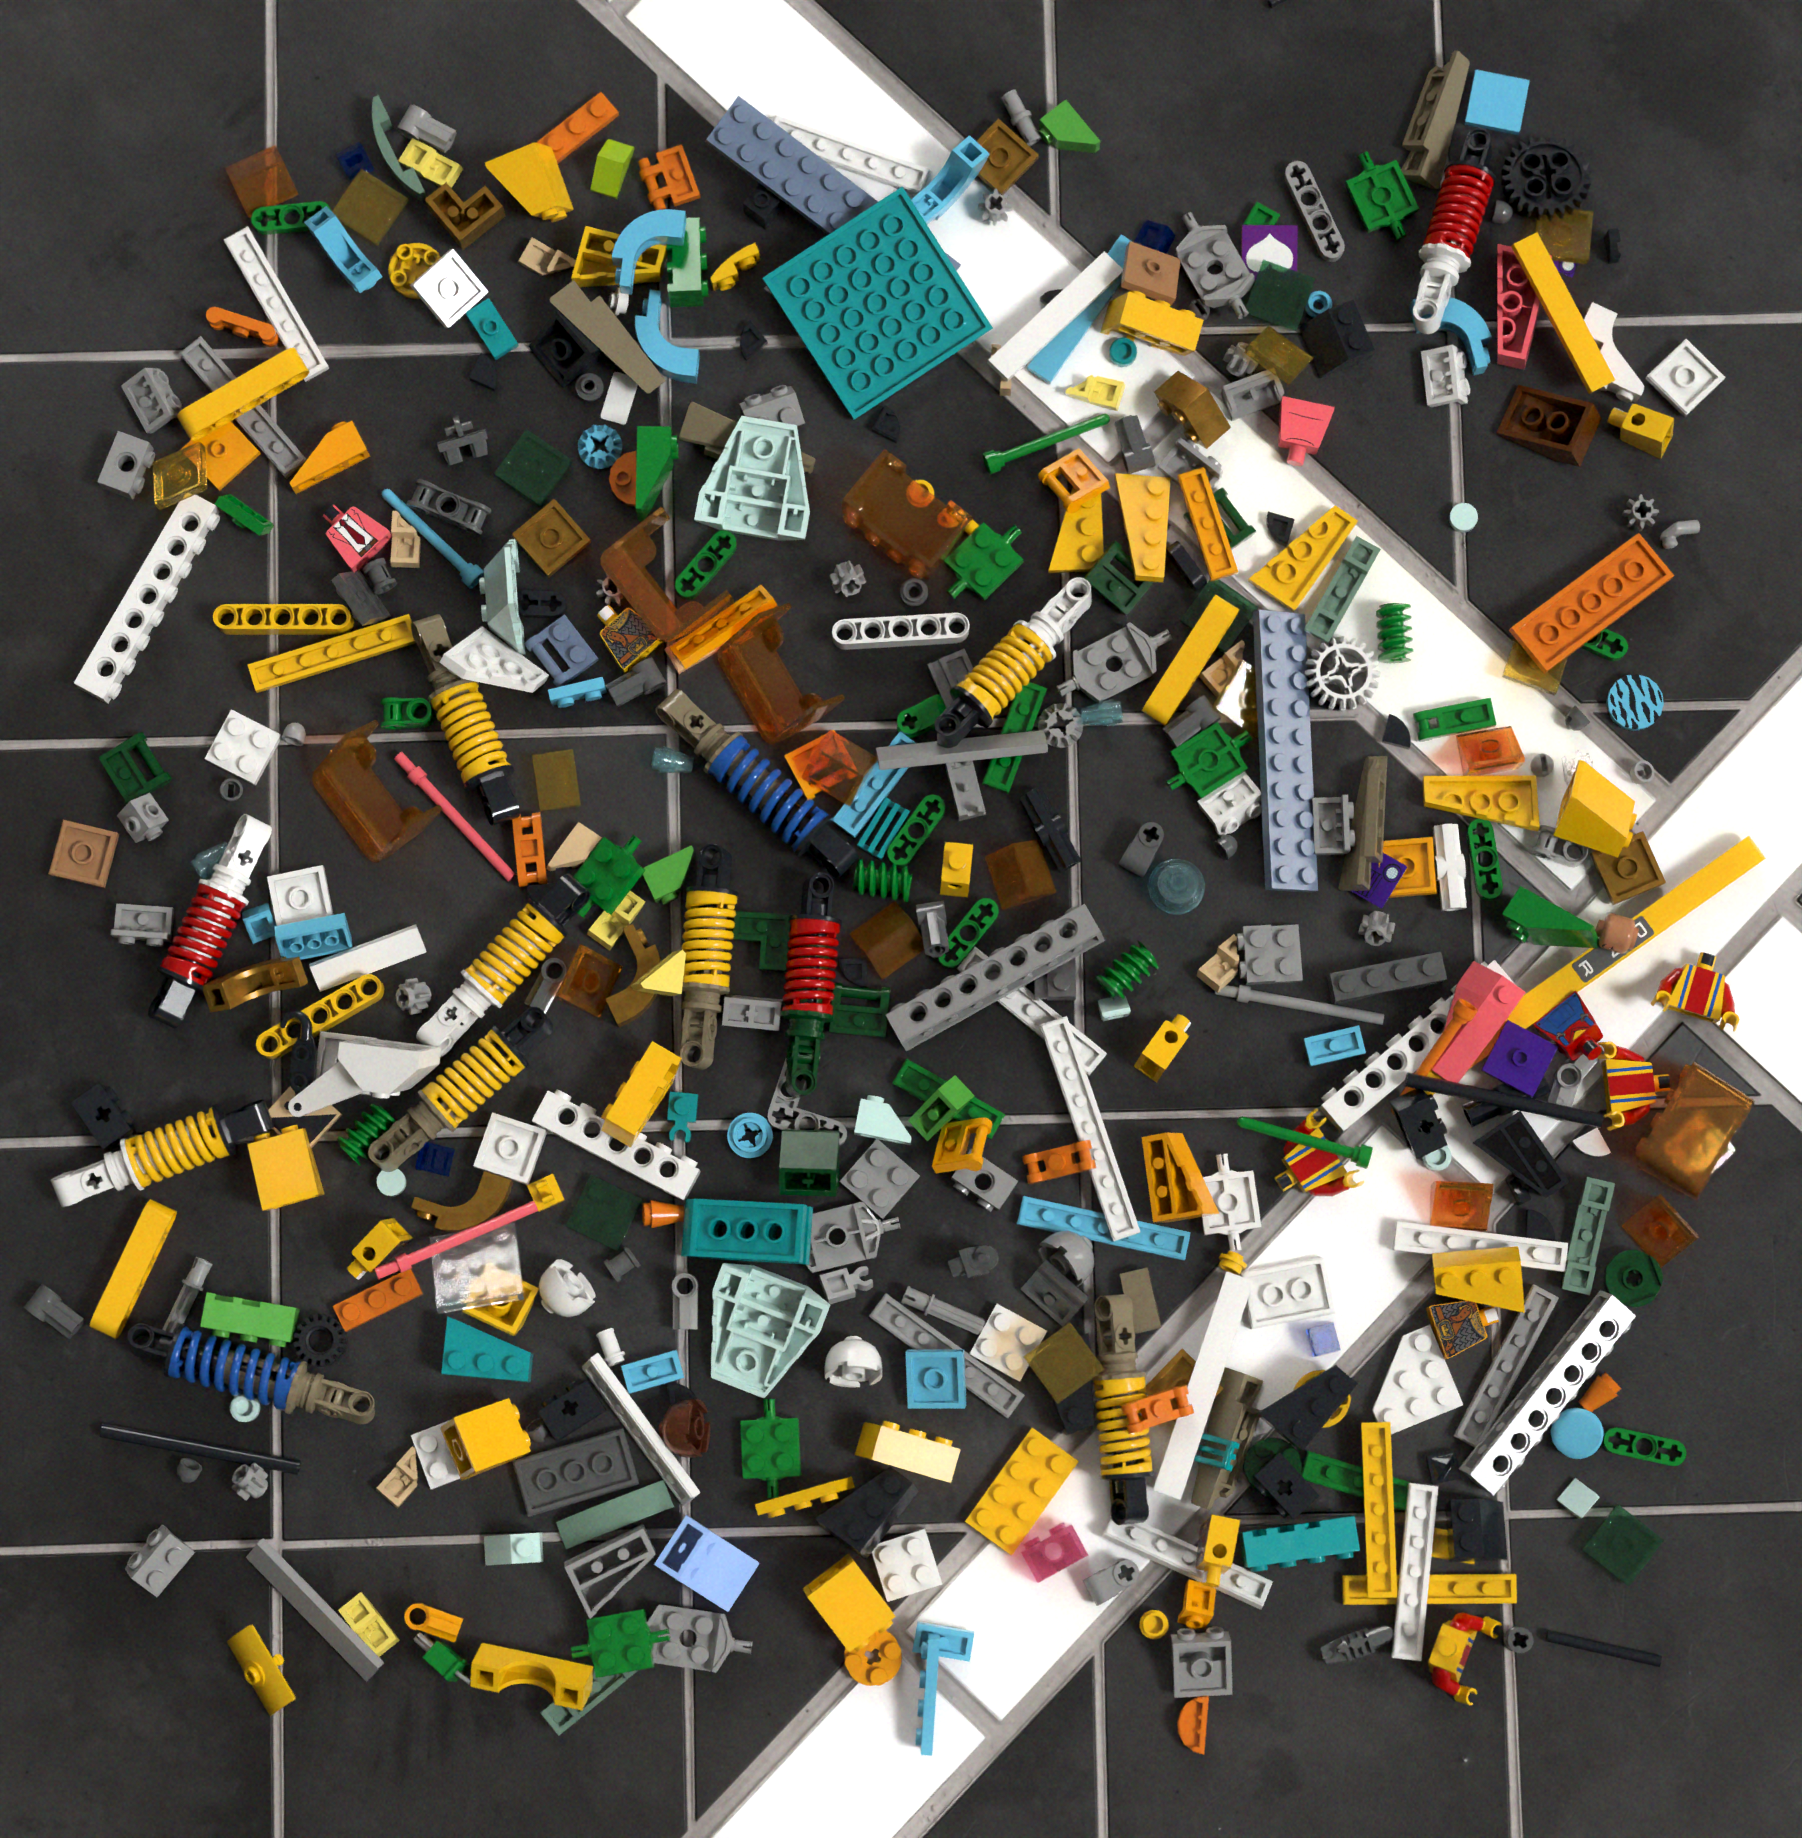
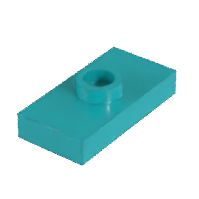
M489 298L466 312V316L495 360L519 346Z

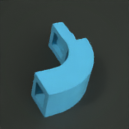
M970 135L951 151L945 165L936 177L911 199L927 225L934 219L938 220L960 198L976 178L990 154Z
M327 206L304 222L326 255L355 291L361 293L364 290H368L382 278L378 269L360 251L336 215Z
M673 209L652 211L636 218L622 231L612 253L613 265L622 266L616 268L615 284H619L622 294L632 295L636 263L646 249L658 244L683 246L687 221L686 211Z
M650 290L649 298H644L642 315L647 316L635 315V328L639 346L662 375L676 381L697 384L700 360L699 349L677 347L663 338L659 331L662 294L661 291Z
M1450 297L1439 329L1451 331L1463 341L1473 376L1485 372L1488 363H1490L1489 351L1487 347H1483L1491 339L1490 331L1483 318L1472 307ZM1413 299L1409 308L1411 311L1416 333H1420L1416 328L1414 320L1413 307L1415 305L1416 299ZM1426 314V315H1423L1421 318H1423V319H1428V318H1430L1432 315H1431V314Z

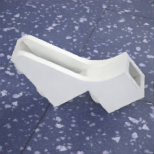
M1592 302L1584 317V321L1615 378L1614 382L1599 390L1606 391L1607 389L1615 393L1616 397L1624 402L1631 403L1633 401L1637 403L1644 391V385L1613 343L1612 328L1617 313Z

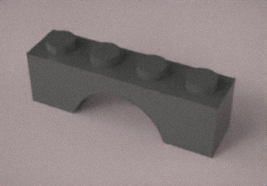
M1436 952L1330 973L1326 979L1331 1002L1333 1005L1396 990L1417 989L1443 984L1447 980L1442 953Z

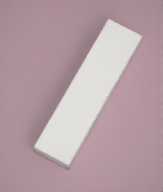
M415 924L310 963L309 966L321 992L426 953V948Z

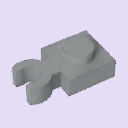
M859 1267L850 1275L847 1268L819 1275V1281L827 1302L834 1304L854 1298L856 1296L855 1289L861 1291L870 1290L873 1287V1280L862 1281L860 1277L868 1275V1267Z

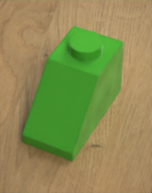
M1066 99L1040 119L1039 134L1047 144L1052 143L1056 149L1096 153L1099 150L1100 140Z
M692 845L644 867L645 872L642 875L656 904L661 901L663 905L676 900L678 898L677 894L682 892L695 857Z
M955 1075L938 1088L908 1121L928 1141L958 1114L974 1095Z

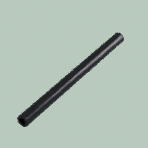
M1408 1072L1405 1078V1087L1599 1128L1603 1124L1604 1114Z
M105 1423L102 1424L100 1430L101 1438L249 1466L254 1462L264 1469L296 1475L299 1474L301 1466L300 1460Z

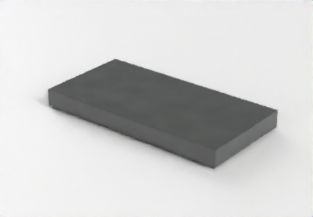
M624 1428L512 1461L528 1517L640 1484Z

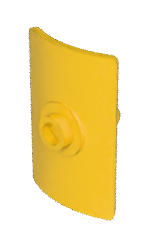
M253 1625L247 1626L227 1641L244 1671L245 1679L253 1686L270 1716L295 1700V1695L278 1668L284 1662L283 1656L276 1654L272 1657Z

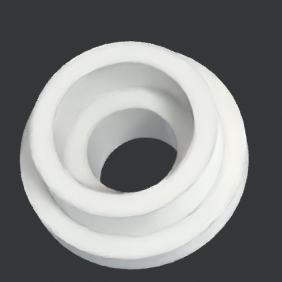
M619 287L616 288L615 292L610 293L608 307L613 309L614 315L618 316L619 313H626L629 294H622Z

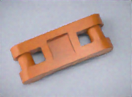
M211 307L206 312V318L214 330L219 331L228 328L232 330L233 334L242 338H248V335L262 339V342L267 347H274L279 342L275 328L268 323L218 307Z
M536 812L532 813V816L521 817L520 814L518 818L512 819L519 887L528 886V883L536 882L539 885L548 884L541 813ZM533 827V834L523 835L522 828ZM536 863L537 871H526V864Z
M1091 1140L1080 1141L1022 1156L1023 1163L1028 1168L1029 1175L1026 1176L1028 1184L1096 1169L1095 1160H1092L1090 1149H1092ZM1078 1152L1080 1162L1076 1164L1074 1153ZM1038 1162H1045L1046 1171L1040 1172Z
M1187 1385L1173 1387L1121 1405L1122 1412L1126 1414L1129 1423L1126 1425L1128 1434L1141 1432L1147 1428L1193 1414V1406L1189 1404L1187 1394H1189ZM1176 1398L1178 1407L1172 1409L1170 1399ZM1139 1410H1141V1414H1142V1418H1143L1142 1420H1139V1416H1138V1412H1137V1411H1139Z

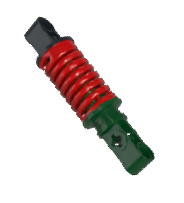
M823 872L816 873L805 880L802 887L801 913L788 917L791 930L788 934L790 940L787 946L790 950L787 952L786 957L789 961H787L785 967L788 972L785 973V980L787 982L784 984V991L787 994L783 996V1002L787 1005L780 1011V1017L789 1020V1029L785 1031V1037L789 1038L786 1055L785 1088L789 1095L796 1098L808 1095L816 1088L817 1071L820 1061V1041L825 1040L823 1026L824 1023L834 1021V1017H832L833 1005L830 1004L834 999V994L826 990H833L835 988V983L829 980L835 979L836 972L828 969L837 967V962L829 958H836L838 951L830 947H837L839 945V941L835 938L840 933L842 920L831 917L834 881L830 875ZM814 880L822 883L824 887L822 894L817 893L813 889ZM797 1076L804 1078L806 1081V1089L804 1091L796 1087L795 1080Z

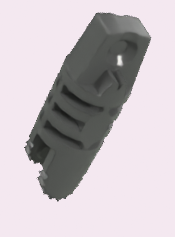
M1385 1625L1370 1630L1364 1628L1341 1636L1320 1648L1325 1665L1349 1662L1375 1653V1649L1383 1647L1385 1644H1390L1391 1638H1393L1392 1635H1394L1392 1633L1393 1630Z

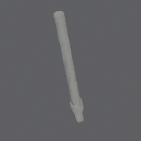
M1226 985L1218 993L1215 991V995L1237 998L1236 1001L1243 1003L1254 1001L1383 1025L1384 1014L1251 990L1250 986L1239 985V987Z

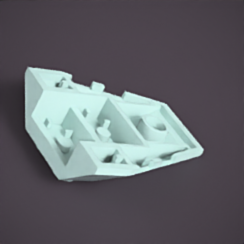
M741 416L722 454L713 466L711 474L699 492L694 521L718 530L777 541L805 540L810 509L797 425Z
M510 539L484 568V577L479 578L480 593L486 596V605H481L482 621H487L490 630L522 655L525 654L524 627L518 612L516 573L520 572L518 544L516 539Z
M723 1263L713 1288L711 1378L765 1398L812 1340L820 1333L830 1304L808 1286L760 1267Z

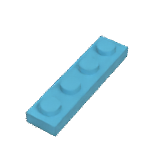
M899 732L889 746L916 743L902 732ZM877 761L835 815L833 823L855 838L909 767L879 770Z
M931 1633L928 1634V1642L922 1641L921 1659H927L926 1671L920 1670L919 1688H925L924 1700L918 1699L917 1717H923L922 1728H916L915 1746H921V1755L932 1756L940 1646V1634Z

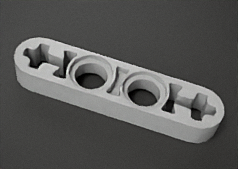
M1302 161L1291 162L1285 170V183L1319 255L1327 262H1335L1341 258L1344 252V241L1307 164ZM1294 169L1298 173L1303 172L1301 181L1304 187L1299 189L1300 183L1296 177L1291 178ZM1304 193H1312L1316 197V203L1312 206H1306L1302 203L1301 196ZM1323 217L1328 223L1327 228L1324 230L1315 229L1312 224L1313 219ZM1330 232L1333 233L1328 238L1331 245L1338 246L1336 254H1333L1331 251L1326 252L1325 250L1328 245L1325 236Z

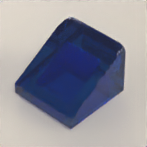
M360 142L336 154L350 182L375 170Z
M1146 219L1134 243L1167 254L1175 239V234L1169 226Z
M426 1142L419 1150L415 1169L449 1177L455 1149Z
M1334 1322L1306 1329L1313 1357L1341 1350Z

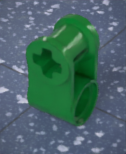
M934 695L913 707L903 710L897 718L898 733L902 732L912 739L928 731L935 730V720L947 709L941 695ZM909 718L911 722L916 721L914 729H910L908 726L903 727L905 719Z
M390 697L380 700V704L383 705L382 729L425 728L433 724L435 720V710L424 698ZM419 707H427V715L422 719H416L415 711Z

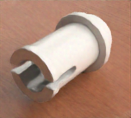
M613 1328L596 1334L605 1356L603 1360L607 1362L608 1367L625 1361L623 1357L625 1352H621Z

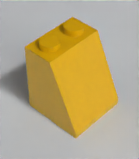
M534 142L485 162L486 168L532 216L556 222L566 218V213L574 210L552 147Z
M1579 760L1563 795L1553 836L1618 858L1622 848L1629 847L1633 832L1629 830H1632L1637 814L1633 813L1635 801L1585 761Z
M298 1125L289 1126L281 1129V1135L271 1137L270 1133H265L253 1137L254 1143L247 1144L263 1211L273 1210L324 1195L305 1128L298 1129Z
M509 1398L454 1417L440 1427L461 1481L531 1452L529 1448L531 1446L529 1435L525 1430L522 1431L518 1421L520 1419L519 1411L515 1404H511Z
M849 1553L803 1588L808 1599L849 1652L853 1649L856 1651L861 1650L870 1642L869 1637L876 1631L882 1633L893 1624L892 1619L896 1617Z

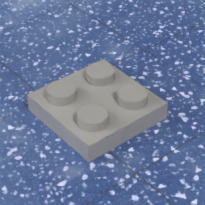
M876 1139L840 1180V1183L883 1220L919 1179L920 1175L881 1141Z

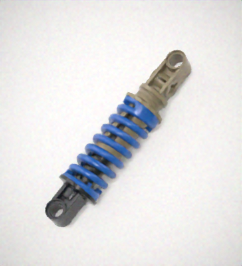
M675 689L655 708L659 718L695 749L694 753L697 756H702L706 759L707 763L704 771L707 774L714 775L718 783L728 782L727 791L732 794L738 793V801L740 803H749V811L751 813L757 814L761 812L760 821L762 823L768 824L772 822L771 831L773 833L780 834L783 832L782 841L785 844L793 843L791 847L797 857L808 852L835 878H839L859 858L856 850L830 828L834 817L817 806L812 811L814 814L812 817L808 811L813 807L814 801L807 799L800 806L797 801L803 795V791L799 788L789 796L786 792L792 785V781L787 778L781 783L778 780V777L781 775V771L778 768L770 773L767 770L770 760L764 758L759 763L755 759L759 755V750L753 748L748 753L747 749L750 745L739 731L729 735L724 731L725 727L721 723L716 724L679 689Z
M136 1324L128 1332L131 1352L137 1357L164 1364L165 1377L176 1379L183 1377L189 1383H194L199 1379L200 1384L206 1388L214 1383L215 1389L219 1392L229 1388L232 1396L236 1397L244 1393V1397L248 1401L255 1400L258 1397L262 1405H268L273 1401L275 1408L284 1411L286 1414H291L295 1407H300L302 1409L305 1408L307 1413L312 1414L315 1410L324 1415L341 1418L360 1425L367 1424L374 1418L375 1404L374 1398L370 1393L348 1387L337 1381L325 1380L324 1375L320 1373L317 1375L307 1372V1362L305 1361L294 1363L290 1362L289 1358L283 1357L280 1364L274 1363L275 1355L271 1352L266 1355L265 1360L260 1359L261 1352L258 1348H254L251 1355L245 1354L246 1346L244 1344H239L236 1351L230 1350L231 1341L228 1339L222 1342L219 1351L214 1349L217 1341L215 1335H210L207 1338L205 1346L200 1345L202 1332L199 1330L192 1332L184 1324H181L175 1333L146 1324ZM140 1336L149 1338V1341L144 1345L135 1343V1340ZM359 1403H365L369 1406V1409L365 1412H357L354 1407Z

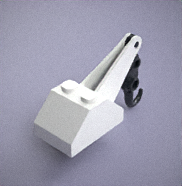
M293 1010L284 1014L280 1022L281 1028H285L286 1023L292 1018L297 1019L301 1024V1032L292 1048L289 1079L290 1086L295 1091V1097L290 1100L288 1109L295 1117L308 1115L366 1091L372 1092V1097L389 1098L390 1095L398 1096L400 1091L411 1089L440 1064L441 1047L360 1037L339 1042V1062L316 1079L318 1050L312 1035V1023L309 1017L301 1011Z

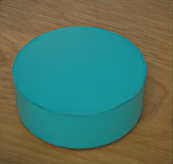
M1118 338L1111 344L1109 357L1113 364L1119 367H1127L1135 361L1137 347L1132 340Z

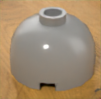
M1068 1230L1060 1231L1048 1236L1039 1244L1042 1246L1038 1250L1042 1263L1047 1260L1076 1287L1081 1285L1091 1274L1094 1267V1254L1092 1252L1093 1246L1087 1237Z

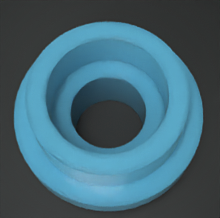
M1314 291L1307 296L1304 307L1307 314L1314 318L1327 309L1332 308L1333 304L1331 297L1327 293ZM1321 302L1323 308L1317 310L1314 308L1313 303Z

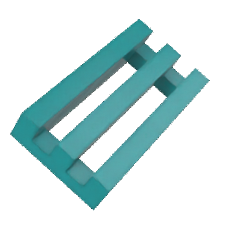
M886 797L857 844V847L882 860L910 811ZM887 807H890L891 811L870 846L866 845L867 840ZM896 813L902 814L879 852L876 851V846Z
M1203 1433L1201 1439L1227 1446L1226 1451L1200 1444L1197 1450L1224 1458L1220 1462L1195 1455L1194 1461L1232 1471L1231 1459L1235 1460L1236 1454H1233L1234 1449H1238L1240 1443Z

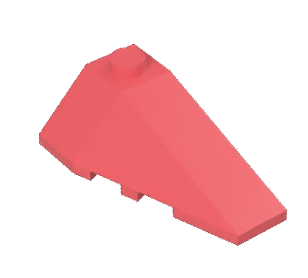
M1473 961L1456 985L1451 1008L1446 1018L1445 1028L1453 1018L1452 1013L1454 1011L1452 1008L1459 998L1470 1002L1477 1008L1478 1012L1472 1021L1461 1025L1431 1071L1446 1081L1459 1083L1525 994V991L1503 975Z

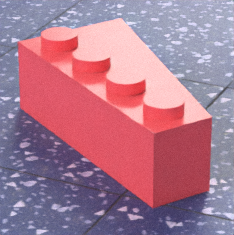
M1497 244V364L1525 370L1541 303L1512 248Z

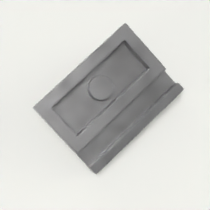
M360 570L356 573L353 571L339 573L331 580L336 586L338 595L346 601L352 610L353 617L362 626L375 624L379 621L384 622L391 616L378 596L374 594L372 587Z
M965 648L938 661L927 664L929 673L946 708L953 702L950 689L959 682L964 681L965 676L971 673L973 669Z
M1050 944L1040 945L1037 951L1044 952L1048 950ZM1075 958L1034 980L1035 1000H1076Z
M1047 1260L1044 1261L1021 1288L1027 1296L1062 1327L1068 1323L1089 1299Z

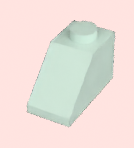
M868 1095L867 1100H860L854 1135L905 1145L911 1144L912 1137L891 1106L884 1103V1098Z
M542 1533L484 1536L485 1566L544 1562Z

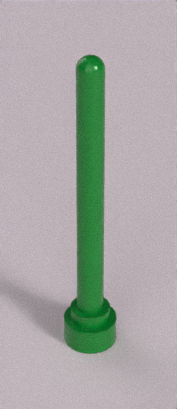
M1101 414L1004 452L999 450L996 452L994 450L982 454L986 469L989 474L1001 471V467H1004L1006 462L1108 424L1110 416L1108 414Z
M1244 1116L1237 1119V1125L1241 1128L1350 1158L1351 1162L1355 1163L1357 1167L1367 1169L1373 1150L1371 1146L1361 1144V1146L1355 1145L1353 1148Z

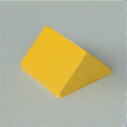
M487 1264L462 1312L515 1336L523 1327L539 1288Z

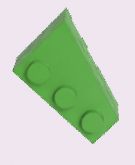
M207 1292L200 1327L212 1330V1335L229 1338V1334L234 1333L240 1334V1340L257 1343L259 1337L269 1339L268 1345L285 1347L286 1342L293 1343L295 1340L294 1333H296L300 1309Z

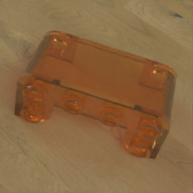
M884 449L842 499V513L844 515L842 519L851 528L856 529L858 527L865 533V538L875 546L879 544L887 550L886 554L896 563L901 561L908 566V571L912 576L919 580L922 578L928 580L971 524L973 517L951 500L947 505L941 502L906 474L907 465Z
M1694 1061L1692 1065L1686 1064L1678 1077L1680 1079L1678 1082L1679 1087L1677 1090L1671 1088L1664 1100V1103L1668 1104L1662 1114L1657 1112L1649 1126L1653 1130L1648 1138L1644 1136L1641 1138L1635 1149V1157H1637V1167L1697 1201L1710 1180L1714 1167L1738 1127L1741 1128L1754 1106L1755 1100Z

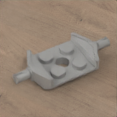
M1192 212L1188 213V217L1186 214L1183 215L1182 220L1189 233L1176 247V256L1180 259L1182 267L1203 304L1211 308L1225 305L1232 306L1238 319H1242V314L1246 317L1249 312L1242 302V297L1249 292L1254 284L1253 273L1250 274L1229 238L1227 227L1225 225L1199 226ZM1211 265H1219L1223 270L1220 274L1212 275L1207 269Z
M1128 623L1126 627L1079 651H1073V676L1070 680L1056 686L1059 694L1062 697L1077 689V691L1081 690L1095 702L1100 703L1155 675V651L1158 646L1172 640L1171 634L1169 635V631L1166 629L1153 637H1149L1132 623ZM1110 658L1119 659L1122 663V668L1117 672L1109 671L1106 667L1107 660Z
M863 1202L813 1213L809 1265H806L813 1274L818 1271L876 1258L881 1234H884L883 1232L901 1229L900 1223H897L899 1222L898 1217L883 1221L877 1220ZM834 1229H841L846 1234L845 1241L840 1245L832 1244L829 1240V1234Z
M659 1604L647 1622L652 1632L667 1628L670 1634L659 1636L669 1635L670 1641L654 1643L652 1655L654 1663L716 1673L730 1652L737 1651L751 1654L752 1651L751 1648H744L743 1646L752 1647L753 1641L735 1640L732 1637L726 1614ZM684 1630H692L697 1636L696 1643L691 1647L684 1646L680 1641V1635Z

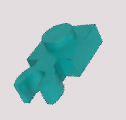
M670 1092L667 1121L675 1122V1126L669 1132L671 1141L675 1140L677 1131H684L686 1134L685 1142H690L691 1132L687 1125L688 1123H696L698 1094Z

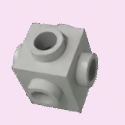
M150 793L129 801L117 815L135 843L144 839L148 841L154 840L162 834L161 828L169 821Z

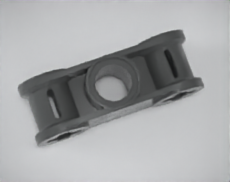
M416 480L415 484L417 487L413 497L406 503L409 508L450 523L470 534L481 536V527L484 520L492 511L489 507L441 489L428 481ZM453 502L456 504V509L452 513H445L441 510L444 503Z

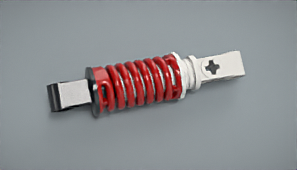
M1482 128L1471 130L1466 136L1460 159L1446 164L1444 181L1441 184V190L1435 203L1426 238L1424 239L1422 249L1419 250V257L1425 264L1422 265L1420 270L1422 279L1413 307V315L1416 328L1423 334H1431L1439 329L1445 307L1450 299L1451 287L1458 283V273L1467 271V268L1471 265L1469 255L1473 253V245L1476 243V235L1479 233V226L1482 224V216L1485 214L1488 198L1496 183L1495 174L1488 169L1493 155L1491 137L1489 132ZM1478 144L1484 145L1481 148H1475V146ZM1426 314H1431V315H1432V316H1431L1430 318H1428V319H1423V318H1421L1423 315H1426Z
M248 814L242 815L234 828V833L219 864H215L213 867L214 873L210 880L200 879L196 889L197 894L191 900L192 907H188L186 910L188 916L183 917V926L177 929L179 936L173 938L174 946L168 948L169 955L163 959L161 965L157 968V971L165 976L156 997L150 1004L148 1010L150 1018L176 1029L182 1023L195 991L203 992V985L212 978L213 972L203 967V965L211 968L218 966V962L212 956L215 958L222 957L223 952L217 949V947L224 949L227 947V942L221 939V937L231 938L232 932L227 930L226 927L234 929L237 925L230 918L240 919L241 910L249 903L242 894L245 886H249L251 883L249 877L263 847L270 838L271 826ZM239 853H240L241 856H243V860H242V861H241L240 858H238V854H239Z

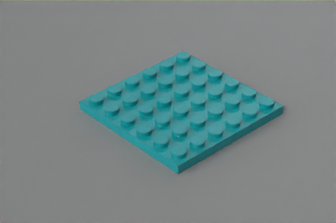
M903 186L762 278L853 420L993 329Z

